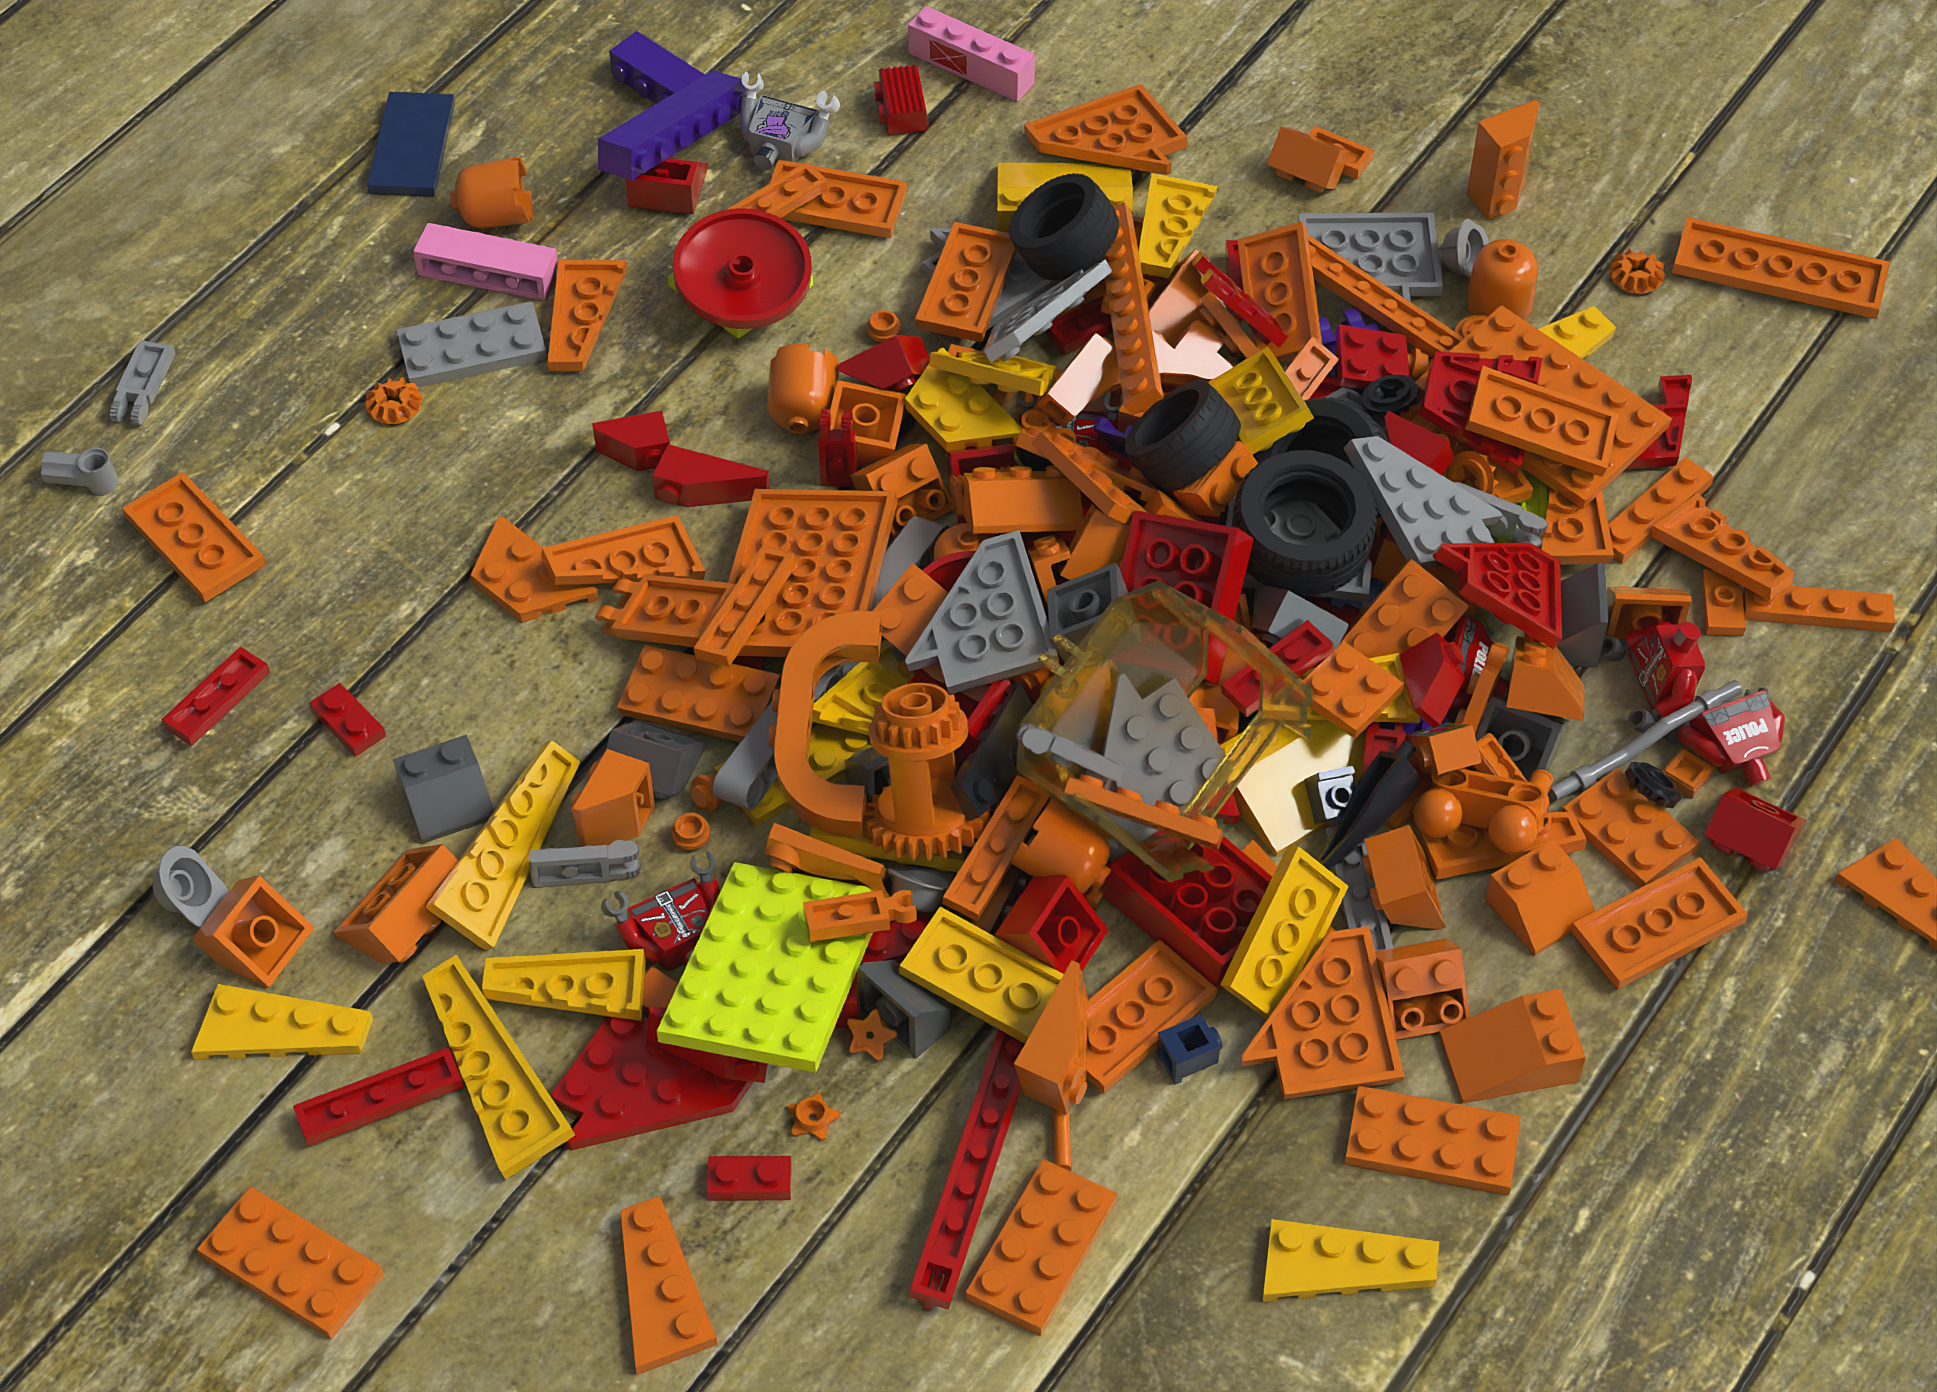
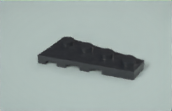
M1021 682L1008 686L1004 693L1006 696L1004 703L996 706L991 715L994 719L988 729L981 732L977 739L979 743L978 748L974 753L967 756L950 786L967 821L982 816L1008 791L1017 775L1024 777L1051 752L1046 751L1036 754L1024 747L1017 739V729L1023 723H1033L1034 726L1037 725L1044 728Z

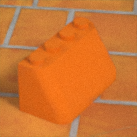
M1196 249L1177 263L1169 279L1162 278L1147 301L1152 330L1162 334L1171 347L1181 334L1197 319L1202 324H1206L1199 315V310L1202 309L1200 299L1210 291L1200 280L1204 275L1191 262L1199 253ZM1217 327L1214 328L1217 337L1221 339L1223 334ZM1161 384L1162 391L1170 392L1180 387L1179 385Z

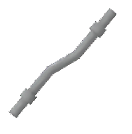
M1733 680L1715 691L1707 690L1697 695L1694 702L1662 718L1622 749L1590 766L1582 765L1571 771L1570 777L1552 786L1548 793L1553 801H1558L1576 790L1582 792L1596 783L1597 779L1632 761L1670 731L1689 722L1701 712L1720 706L1741 694L1742 687L1740 683Z

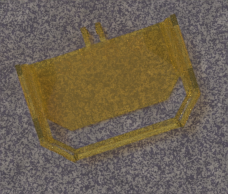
M1158 580L1113 599L1078 647L1059 633L1055 635L1052 640L1056 646L1071 656L1063 667L1050 654L1042 652L1039 656L1038 661L1056 674V676L1021 721L1019 728L1023 723H1033L1034 726L1037 725L1102 755L1117 675L1124 672L1141 698L1170 678H1175L1189 699L1207 675L1209 633L1229 646L1261 675L1259 712L1181 815L1193 819L1194 813L1213 819L1283 725L1311 741L1312 726L1307 724V707L1312 705L1313 689L1245 627ZM1018 740L1016 769L1052 799L1065 805L1099 830L1112 843L1167 881L1171 882L1181 879L1184 873L1195 870L1203 873L1216 869L1210 863L1190 851L1195 843L1170 834H1163L1138 841L1082 794L1074 793L1070 796L1064 792L1069 777L1079 780L1081 774L1085 775L1087 768L1075 762L1071 768L1065 767L1050 759L1051 751L1036 754L1024 747Z

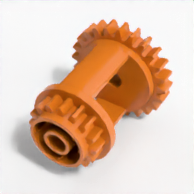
M912 683L891 690L882 698V705L875 706L874 719L869 726V737L872 747L879 754L888 757L891 785L883 787L881 795L874 794L872 796L873 802L866 804L867 812H864L867 838L873 840L874 847L882 846V851L885 854L895 850L896 858H900L908 853L911 860H915L919 855H925L928 861L932 859L933 854L937 853L941 857L947 858V851L950 850L960 854L962 853V845L974 847V839H979L991 819L990 807L979 818L967 821L950 788L956 777L954 750L959 748L968 736V721L964 712L959 708V702H955L954 695H948L947 691L940 686L929 683Z

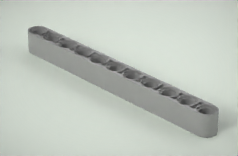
M918 516L910 519L885 552L871 611L912 563L923 570L933 562L935 544L939 536L950 528L948 525ZM845 662L829 669L817 684L814 703L859 662ZM772 702L717 773L713 783V795L715 798L752 810L759 804L776 781L777 771L774 747H769L770 724H777L778 712H773ZM812 721L811 732L817 726V722Z

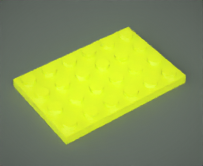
M734 862L657 1029L658 1042L816 1073L873 932L810 942L803 913V902L872 892L873 890L867 886Z

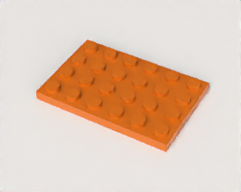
M1502 305L1449 351L1476 353L1480 355V358L1498 359L1500 355H1513L1514 360H1528L1530 356L1543 358L1537 385L1619 413L1608 468L1602 477L1527 450L1524 452L1523 469L1582 509L1666 431L1672 419ZM1429 370L1415 382L1419 389L1417 396L1423 399Z
M754 490L728 583L737 584L761 546L794 553L797 565L737 656L787 657L796 640L817 622L843 612L871 611L898 503L896 491Z

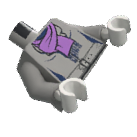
M745 72L741 79L747 94L746 98H742L740 125L743 138L749 143L750 154L754 156L756 166L763 170H769L774 162H778V159L797 163L801 157L819 149L831 122L828 120L829 115L835 114L840 108L838 98L834 95L831 103L825 106L828 94L825 91H821L816 98V103L821 109L820 113L817 109L761 95L759 99H756V94L763 89L764 82L758 73L757 83L753 86L748 85L749 74Z

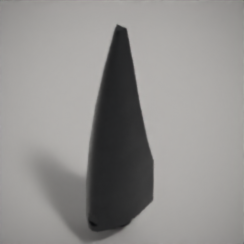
M1404 740L1395 753L1381 750L1360 777L1348 806L1316 859L1328 870L1332 869L1365 842L1364 839L1370 838L1418 786L1420 776L1408 762L1416 751L1413 744Z

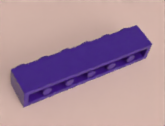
M713 70L598 138V170L632 181L741 113L742 98H746V89L742 84V79Z

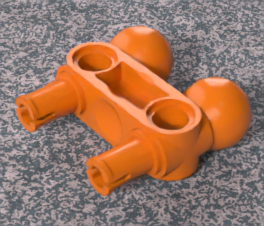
M1474 765L1439 775L1432 774L1430 790L1416 800L1413 810L1415 824L1424 834L1430 837H1446L1453 833L1460 826V823L1488 829L1490 841L1497 849L1508 854H1520L1535 843L1537 834L1543 830L1544 815L1550 804L1547 794L1553 786V776L1546 770L1538 769L1532 773L1528 782L1480 773Z

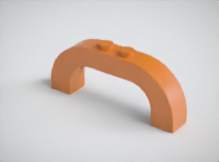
M879 611L843 612L827 617L808 628L791 647L783 666L781 688L774 689L772 710L773 712H778L777 724H770L769 747H774L777 778L781 792L788 805L802 820L818 830L838 836L863 837L864 812L866 811L865 786L831 783L819 777L811 769L808 757L815 690L821 677L836 665L845 662L879 663L882 636L881 612Z

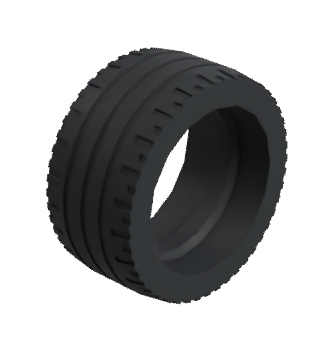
M1072 173L1051 179L1031 192L1015 210L1009 225V236L1018 253L1038 276L1050 281L1064 280L1081 269L1083 271L1089 269L1107 253L1117 237L1119 218L1113 205L1090 177L1084 174Z
M1195 380L1185 383L1164 395L1163 399L1155 402L1139 418L1127 436L1125 451L1132 463L1153 486L1161 492H1171L1190 485L1217 465L1237 440L1241 423L1234 410L1207 381Z

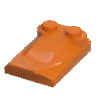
M773 824L765 850V857L769 861L770 867L782 872L867 886L873 891L882 890L884 898L890 897L887 888L891 878L884 865L782 825Z

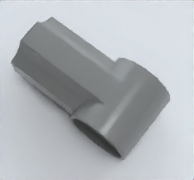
M91 448L82 454L45 452L41 461V477L46 483L87 486L88 491L92 494L105 495L112 492L119 482L108 452L101 448Z

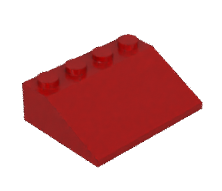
M1134 510L1120 571L1137 616L1139 644L1131 646L1124 651H1118L1105 656L1103 659L1110 658L1111 661L1154 670L1171 676H1183L1198 682L1218 685L1254 538L1236 527Z
M1190 808L1181 816L1193 819L1196 812ZM1157 831L1108 867L1111 869V872L1106 878L1103 896L1154 941L1161 940L1213 984L1218 992L1223 988L1220 984L1265 894L1272 876L1225 836H1223L1219 850L1216 851Z

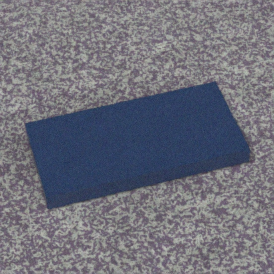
M389 92L367 183L369 193L435 196L455 107L454 94Z

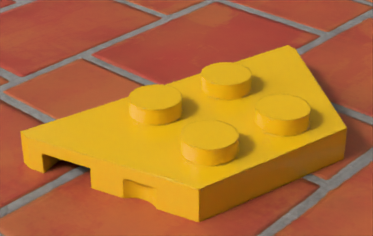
M944 348L938 350V352L950 355ZM929 365L905 398V408L947 452L963 450L970 446L977 448L992 446V440L1012 437L1013 443H1016L1022 428L980 384L969 382V377L930 367Z
M931 352L930 367L969 377V382L974 384H997V389L1004 392H1018L1020 390L1041 396L1055 380L1056 366L1018 356H1013L1004 362L998 358L991 363L984 352H959V358L941 352Z
M885 639L881 643L879 663L859 662L814 703L812 721L869 735V726L874 719L875 706L882 705V698L888 692L899 686L906 685L914 677L913 671H908L906 661L898 662L892 654L894 646Z

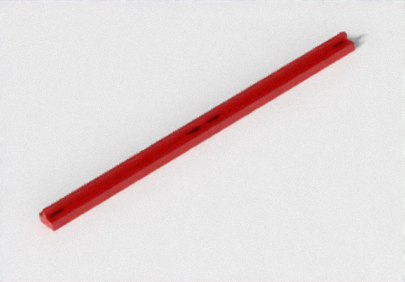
M1075 802L1072 811L1086 822H1089L1091 807ZM999 1029L908 1295L910 1298L924 1302L923 1308L930 1311L933 1305L947 1310L950 1308L1022 1090L1014 1063L1025 1043L1022 1042L1021 1045V1041L1014 1037L1013 1040H1010L1011 1036ZM932 1271H935V1272H934V1275H933V1278H932V1281H931V1284H930V1287L928 1288L927 1286H928V1283H929V1280H930ZM943 1274H944V1278H943V1281H942L940 1290L938 1291L939 1285H940L941 1280H942V1276H943Z

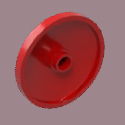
M735 208L710 214L694 223L683 234L674 253L673 275L675 286L681 299L699 317L722 327L753 329L768 326L784 319L802 303L811 283L812 260L804 238L787 221L765 211Z

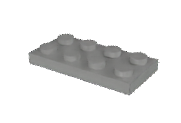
M532 301L396 329L409 383L415 382L417 387L548 360Z

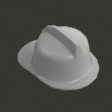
M1464 219L1459 228L1452 229L1446 234L1443 244L1439 245L1438 250L1442 252L1443 263L1450 272L1470 278L1477 252L1484 245L1488 244L1489 241L1485 230L1480 225L1470 219Z
M174 846L167 850L160 860L159 868L152 873L153 892L158 903L169 911L181 912L188 921L198 928H201L229 892L224 883L207 866L197 852L186 846Z
M920 865L888 869L887 871L893 875L891 896L901 890H910L912 892V905L916 906V915L936 913L942 905L944 894L957 875L956 872H943Z

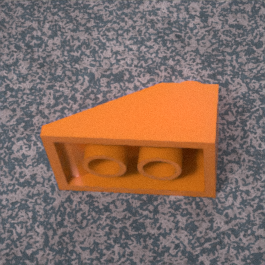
M1073 960L1070 962L1014 1063L1023 1094L1066 1115L1073 1103H1080L1087 1089L1088 995L1080 965Z
M1561 989L1520 996L1439 1031V1037L1462 1104L1579 1082L1586 1059Z

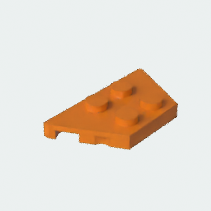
M502 515L497 518L471 573L472 584L521 623L537 619L543 614H554L567 610L566 604L585 598L588 603H592L599 599L598 590L591 584L554 585L541 558L543 547Z

